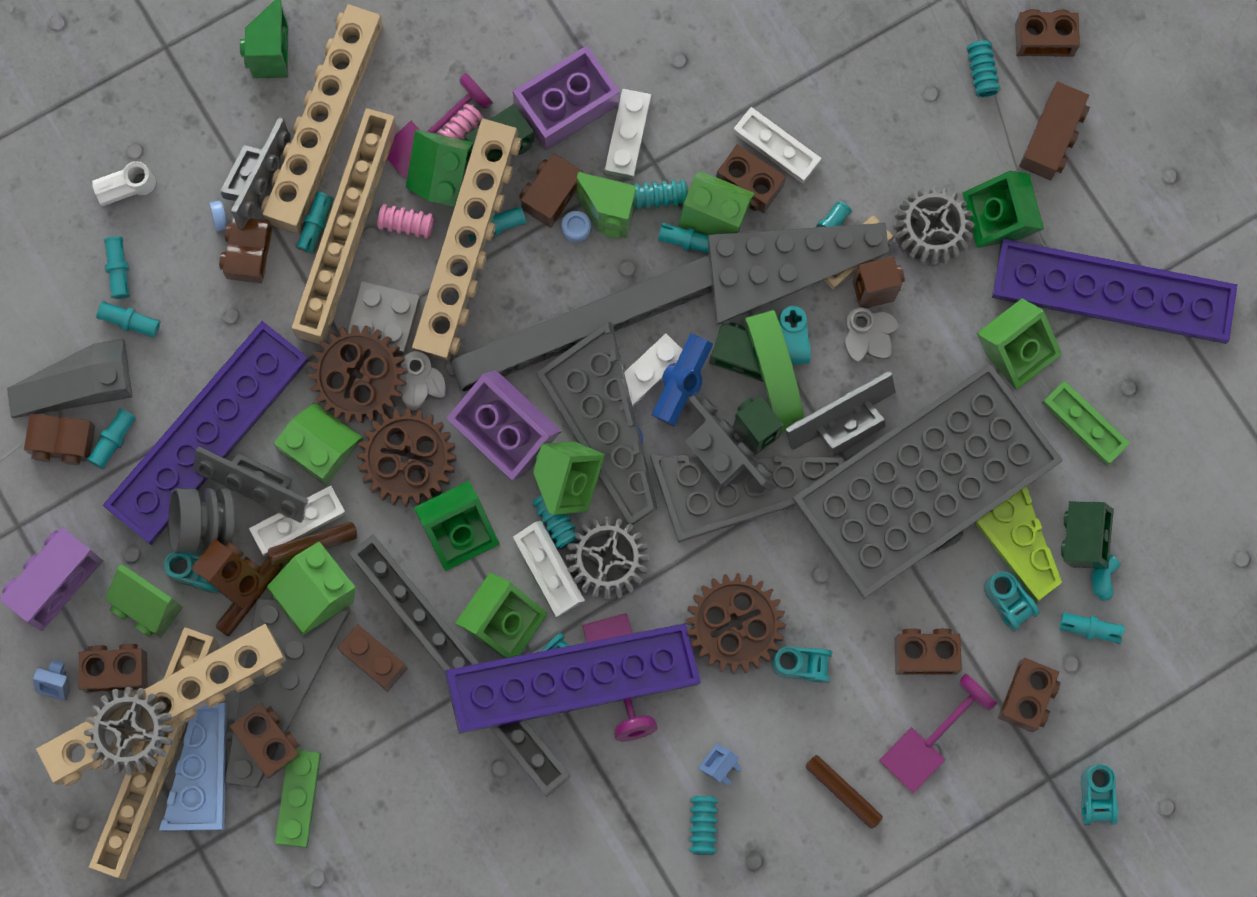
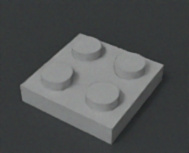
M362 281L348 327L349 334L351 333L352 325H357L360 333L365 325L371 327V336L377 329L381 330V340L387 336L391 337L392 341L389 347L397 345L400 347L397 353L405 355L419 306L420 295Z

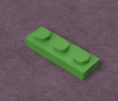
M1065 380L1042 402L1106 466L1130 444Z
M296 750L299 757L286 766L275 844L308 848L321 753Z

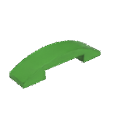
M770 310L746 317L745 322L752 347L755 348L770 403L769 406L784 424L781 433H783L794 422L804 419V413L787 345L775 310Z

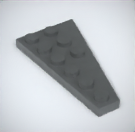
M257 598L251 631L266 624L274 635L287 661L281 664L282 669L268 677H265L264 674L253 679L254 684L240 692L236 721L261 703L265 710L270 706L281 719L277 726L283 734H286L292 719L304 701L321 668L322 662L330 647L333 646L337 638L336 636L350 612L342 610L302 635L276 601ZM255 653L247 654L245 668H251L256 664L257 655ZM255 719L249 725V731L253 735H261L267 728V723L263 719ZM233 732L225 783L258 788L265 774ZM273 744L269 748L268 757L273 760L279 744Z

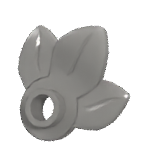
M863 307L852 310L846 320L849 333L845 339V347L849 356L856 362H859L866 353L876 358H889L892 352V344L888 334L895 332L900 327L897 320L886 312L873 313L871 310ZM863 319L866 322V326L863 328L858 327L856 320Z
M413 351L405 355V361L401 363L399 368L408 370V373L400 375L399 379L405 381L407 385L398 386L397 388L403 394L402 400L404 404L414 412L424 403L428 394L444 398L446 394L445 378L440 371L431 366L429 357L420 351ZM415 360L421 362V369L417 372L411 370V363Z

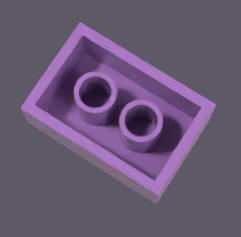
M588 46L583 47L513 91L514 105L530 125L545 150L618 106L620 97L619 90Z
M497 370L483 373L446 418L512 481L524 476L535 464L536 455L542 443H552L562 432Z
M64 527L59 531H53L44 542L46 546L38 555H32L23 566L25 570L17 579H11L2 590L3 595L0 597V600L40 631L45 629L104 561Z

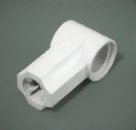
M135 161L127 164L121 171L93 180L92 186L100 205L103 207L135 194H149L155 188L156 179L145 164ZM145 174L142 182L133 183L136 175Z

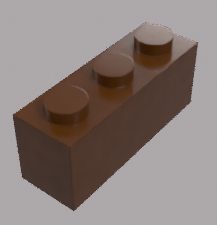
M1058 81L1056 82L1020 162V168L1050 181L1056 172L1062 173L1068 157L1064 156L1066 148H1073L1079 132L1075 130L1078 121L1083 123L1089 112L1090 107L1086 105L1089 94Z

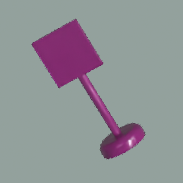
M465 72L460 77L459 82L468 94L427 132L435 134L472 99L484 109L489 108L493 102ZM412 120L395 135L387 158L406 180L415 130H420Z
M627 613L582 625L587 642L633 634ZM624 700L629 719L615 727L614 735L617 741L624 742L640 739L654 733L658 729L653 717H636L632 700Z
M966 673L960 679V686L969 696L933 734L925 740L911 727L879 760L912 793L945 761L932 745L971 704L976 701L986 710H991L997 705V702Z

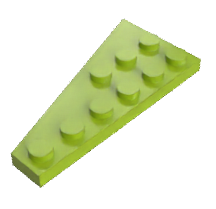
M1025 487L974 524L1034 601L1038 602L1062 584V580L1050 548L1047 547L1044 539L1042 526L1033 509V502L1028 488Z

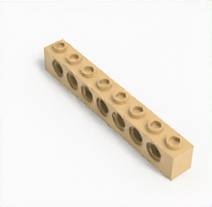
M347 4L344 13H339L335 24L336 34L326 44L325 55L327 56L323 65L319 64L314 76L316 83L313 91L308 90L304 99V107H306L302 117L298 116L293 127L295 135L292 143L288 142L282 156L284 162L281 170L277 169L273 175L272 186L274 187L271 195L264 198L261 206L263 217L270 222L271 226L300 235L304 226V216L308 215L316 196L315 194L318 191L383 28L380 14ZM352 36L359 38L357 42L352 44L345 42ZM340 62L349 64L348 67L342 70L335 68ZM330 88L338 89L335 95H325L326 90ZM319 114L328 115V118L323 122L314 121L315 117ZM309 140L318 142L313 148L303 147ZM299 166L307 168L306 172L301 175L293 174L294 169ZM287 193L296 194L295 199L290 202L282 200L283 196Z
M368 108L365 109L292 325L296 338L320 344V341L326 342L397 131L395 116Z
M484 118L481 120L412 345L415 351L450 361L451 355H457L461 338L457 336L460 326L465 327L470 310L466 309L469 297L474 298L477 291L478 281L475 280L477 270H482L485 265L487 252L483 250L486 240L491 241L495 232L496 224L492 223L495 212L500 213L503 206L504 195L501 194L504 183L509 184L512 176L513 167L509 166L512 155L517 156L520 150L522 138H518L519 134L515 127ZM493 149H498L503 152V155L499 161L491 162L487 160L488 153ZM489 177L494 180L491 189L481 190L478 188L481 179ZM475 206H482L485 208V214L479 219H473L470 217L471 209ZM467 234H473L477 238L476 243L470 248L461 246V240ZM460 262L466 263L468 270L463 276L452 274L455 264ZM449 291L459 293V299L453 305H446L444 303V296ZM446 319L450 321V329L446 333L438 334L435 332V325L439 320Z
M264 624L144 689L146 691L145 698L151 693L157 696L155 704L164 699H170L172 707L169 713L172 715V719L165 722L164 725H171L178 720L180 723H184L197 716L196 710L205 705L211 708L226 699L224 695L235 689L237 692H241L254 684L253 679L264 674L265 677L275 674L282 669L281 664L287 660L270 628ZM248 653H255L257 655L256 664L251 668H243V657ZM221 668L228 669V679L222 684H216L214 682L215 672ZM197 683L200 686L199 695L195 699H187L185 694L187 687ZM132 705L120 708L109 720H121L127 710H131ZM142 707L140 712L143 718L142 727L147 731L154 732L152 717ZM84 722L36 748L53 783L58 785L64 783L65 786H69L83 778L81 773L92 767L94 771L103 768L101 763L104 757L99 760L92 758L93 753L98 748L88 749L86 747V743L93 740L94 737L84 735V731L93 729L94 725ZM127 726L124 728L116 727L127 735V739H129V735H143L138 731H131ZM114 733V740L108 747L116 755L118 747H116L117 737ZM139 742L133 746L132 751L140 747ZM77 746H83L85 756L80 762L75 763L72 760V751Z
M184 627L164 679L216 651L219 642L214 637ZM197 683L189 685L185 692L186 698L190 700L195 699L200 693V686ZM170 699L160 701L166 704L165 709L160 714L169 713L172 707ZM178 720L170 725L174 727V731L165 733L164 737L171 739L172 744L166 745L162 743L160 749L165 750L167 754L165 757L157 753L153 756L158 763L155 767L145 761L146 772H139L135 765L133 775L125 774L89 868L126 880L188 721L180 723ZM140 741V747L135 750L133 756L142 752L150 742Z

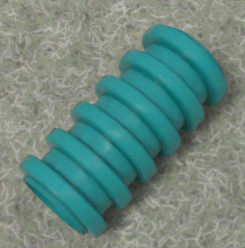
M987 40L973 42L966 48L967 53L970 54L968 61L972 62L970 64V70L973 71L971 76L972 79H975L973 86L976 88L975 95L978 97H990L1001 90L1000 85L997 84L999 77L996 76L997 68L994 67L996 65L995 59H993L994 52L990 50L992 42Z
M680 179L678 183L675 180H671V183L662 181V184H657L655 181L653 185H648L647 182H644L643 186H639L638 183L634 184L637 186L635 200L637 210H641L643 206L646 209H650V206L659 208V205H664V207H668L669 204H673L676 207L678 203L684 205L688 194L687 182L684 179Z
M542 495L537 497L533 501L532 506L534 508L537 507V515L543 517L541 521L547 525V532L552 533L550 538L552 541L555 540L557 542L555 547L563 549L569 543L576 542L575 533L579 532H575L576 526L570 524V516L549 513Z
M693 796L690 798V802L693 803V807L690 808V812L693 813V817L690 818L693 827L689 828V832L692 833V837L689 838V842L692 843L689 852L695 855H714V853H717L714 843H717L718 840L714 838V834L718 833V829L715 828V824L718 823V819L715 818V814L718 813V809L715 808L718 799L714 796Z

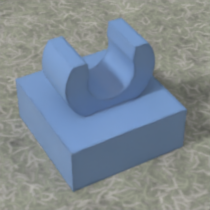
M52 660L48 671L37 668L33 676L36 693L66 701L70 687L68 678L65 676L67 672L64 670L65 663Z
M716 743L698 769L717 782L730 785L732 782L726 777L727 773L731 768L740 772L741 766L737 763L738 756Z

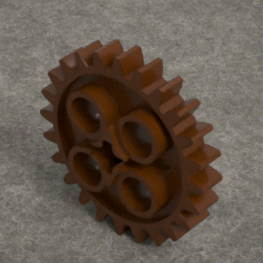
M352 325L350 334L346 328L341 327L340 337L334 333H329L332 342L329 344L320 341L324 351L322 353L318 351L313 352L319 358L318 363H309V366L317 369L316 373L308 376L309 379L317 380V384L310 389L311 391L321 392L316 402L327 401L324 411L330 412L335 408L334 418L339 419L345 413V422L351 423L355 415L358 423H364L365 415H367L370 421H375L376 411L381 415H387L384 406L388 405L395 408L396 404L392 400L393 396H403L397 388L398 386L407 385L405 381L399 379L400 375L408 373V370L399 368V364L403 363L405 358L395 356L400 347L397 345L389 347L392 341L391 337L387 336L381 340V330L377 329L371 336V327L366 325L361 333L357 325ZM351 346H355L358 352L357 358L352 362H348L345 357L346 350ZM367 350H371L370 356L365 360ZM381 359L384 363V371L379 375H374L372 364L374 361ZM354 369L360 370L364 374L362 379H358L353 375ZM337 373H341L344 377V384L339 389H335L332 385V379ZM367 386L371 391V396L368 401L362 403L358 394L361 388ZM351 388L350 397L346 399L345 394Z
M406 408L404 416L400 417L399 412L395 409L393 419H389L385 414H382L384 422L382 425L375 421L372 422L375 429L374 433L364 431L369 441L359 442L360 448L366 452L357 454V458L366 463L360 465L358 469L362 473L368 472L362 478L365 484L374 482L370 487L372 494L381 490L379 496L381 501L391 496L393 506L396 505L399 499H402L404 506L408 507L410 499H414L418 506L421 503L420 497L425 496L427 500L432 499L431 491L434 490L442 494L439 486L440 483L450 484V480L445 474L455 473L454 467L448 464L457 461L456 455L448 453L455 449V444L445 443L451 438L450 432L440 433L444 425L442 422L433 425L434 416L432 414L424 420L422 410H419L414 417L411 415L410 409ZM400 433L405 436L403 443L397 446L390 444V437L393 434ZM430 441L434 444V448L430 453L425 454L418 451V447L422 442ZM387 449L395 454H383L381 450ZM407 452H411L413 459H408L407 463H403L400 456H406ZM416 460L426 462L431 461L433 462V465L426 466L425 464L418 462ZM385 462L396 464V468L391 474L381 473L380 468ZM414 470L425 472V477L420 482H412L409 476Z
M737 573L734 581L730 582L727 574H724L722 584H719L713 578L711 580V590L703 585L701 586V591L704 596H693V600L698 606L688 607L687 611L695 616L687 618L685 621L686 624L694 626L693 629L687 631V635L689 637H696L691 646L692 648L701 647L702 650L698 655L699 659L706 655L710 657L707 666L710 667L717 661L719 662V672H722L725 666L729 665L732 674H735L737 666H741L744 673H748L750 663L756 669H759L761 667L760 658L766 662L771 660L767 652L768 650L776 653L779 650L778 646L773 642L783 641L784 636L778 633L777 630H782L786 627L785 623L778 621L779 618L784 616L785 611L775 610V607L781 601L780 599L770 600L773 589L763 592L761 590L764 583L762 580L754 586L752 585L751 575H749L745 582H741L740 574ZM738 596L748 598L750 608L747 610L737 609L734 605V599ZM710 610L720 611L723 615V621L720 624L710 623L706 617L707 612ZM755 610L760 611L758 616L743 621L740 630L732 627L717 637L711 636L712 632L728 626L731 622V617H734L737 621ZM753 623H759L763 626L765 633L762 637L755 638L750 635L748 626ZM725 637L734 638L738 645L737 649L732 652L725 651L721 646V640Z

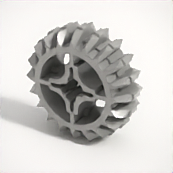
M931 186L929 194L923 187L918 190V196L910 193L907 197L908 201L903 200L900 203L899 207L901 210L896 211L894 216L898 221L894 222L893 229L899 231L895 239L896 241H904L900 247L901 251L910 248V259L915 258L917 254L921 256V264H924L927 258H930L933 266L937 265L939 258L944 264L949 262L950 256L957 259L960 256V251L967 249L968 244L966 241H971L973 237L970 230L973 229L974 222L968 220L972 216V211H963L967 205L966 201L957 203L958 194L954 193L951 197L947 196L948 191L946 187L942 189L941 193H937L935 186ZM924 207H937L939 209L928 211ZM947 214H949L955 222L956 233L952 231L953 227H951L946 221ZM911 218L916 221L915 225L921 230L919 238L912 230ZM938 218H940L938 222V227H936V229H932L929 232V234H927L929 230V225H931L932 222L935 223L938 220ZM932 240H938L942 243L947 242L943 245L927 244Z
M605 517V526H600L597 518L593 519L594 529L592 530L588 525L583 524L582 530L585 536L575 533V541L579 544H568V549L576 553L566 555L567 562L576 563L568 567V572L570 574L579 573L573 579L576 585L585 581L582 587L583 593L588 592L590 587L594 588L593 598H598L600 590L605 591V600H610V591L615 590L617 598H622V587L629 593L633 592V586L630 581L638 585L641 584L642 579L636 572L641 574L647 573V567L639 564L649 561V555L639 554L647 549V544H636L642 538V534L638 532L630 536L633 525L628 524L623 530L621 529L622 519L619 518L615 526H610V517ZM610 536L607 543L602 547H586L597 537ZM619 539L629 546L633 555V561L627 560L625 556L618 553L616 548ZM613 545L612 559L615 562L612 563L610 561V565H606L604 572H602L603 558L600 555L603 554L605 556V552H609L610 546ZM582 555L589 557V560L598 565L599 569L596 579L585 570L582 563ZM612 570H629L622 578L605 582L609 572Z
M126 687L124 697H122L120 691L115 689L112 691L113 701L104 695L101 697V701L105 705L103 708L96 705L92 706V710L98 713L96 719L93 717L86 718V722L94 725L93 729L84 731V735L94 737L93 740L86 743V747L88 749L98 748L93 753L92 758L99 760L104 757L101 767L108 769L113 764V773L120 774L124 767L127 775H133L135 765L139 772L144 773L146 772L145 761L155 767L158 763L153 756L156 753L162 757L166 756V751L160 749L162 743L166 745L172 744L171 739L164 737V733L174 731L173 726L164 725L165 722L172 719V715L170 713L160 714L165 709L166 704L164 702L155 704L157 696L153 693L145 698L146 691L139 688L134 696L133 689ZM132 705L131 710H127L121 720H109L120 708ZM142 707L152 717L154 732L147 731L142 727V715H140ZM131 723V727L143 735H129V739H127V735L116 727H129ZM105 730L114 732L117 737L116 747H118L116 755L109 749L106 743ZM137 742H150L139 754L127 757V753L132 751L133 746Z

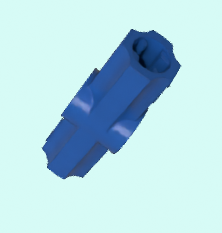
M690 333L677 363L667 366L663 373L662 382L665 388L651 416L675 426L688 397L696 395L701 389L702 375L700 372L712 349L713 343Z

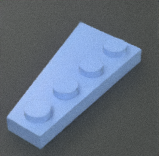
M220 703L211 708L205 705L196 710L197 716L189 720L183 741V750L176 766L172 790L169 792L166 803L168 805L159 831L224 830L227 737L226 703Z

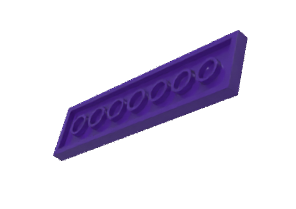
M1003 239L999 251L992 298L1015 303L1023 298L1040 308L1227 344L1230 340L1238 284Z
M261 321L102 506L152 545L168 526L169 501L172 490L174 488H196L198 491L208 479L192 470L196 449L198 447L204 448L225 459L308 363L309 358Z
M686 623L446 670L445 676L458 733L462 734L697 686L701 681L690 638L687 635Z

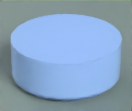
M220 200L209 202L216 232L225 230L227 221L222 202Z
M581 211L569 212L562 220V233L569 241L581 242L591 232V221Z

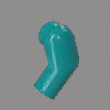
M1111 554L1109 557V568H1096L1091 574L1092 590L1102 601H1107L1113 597L1114 590L1110 575L1121 566L1119 560Z

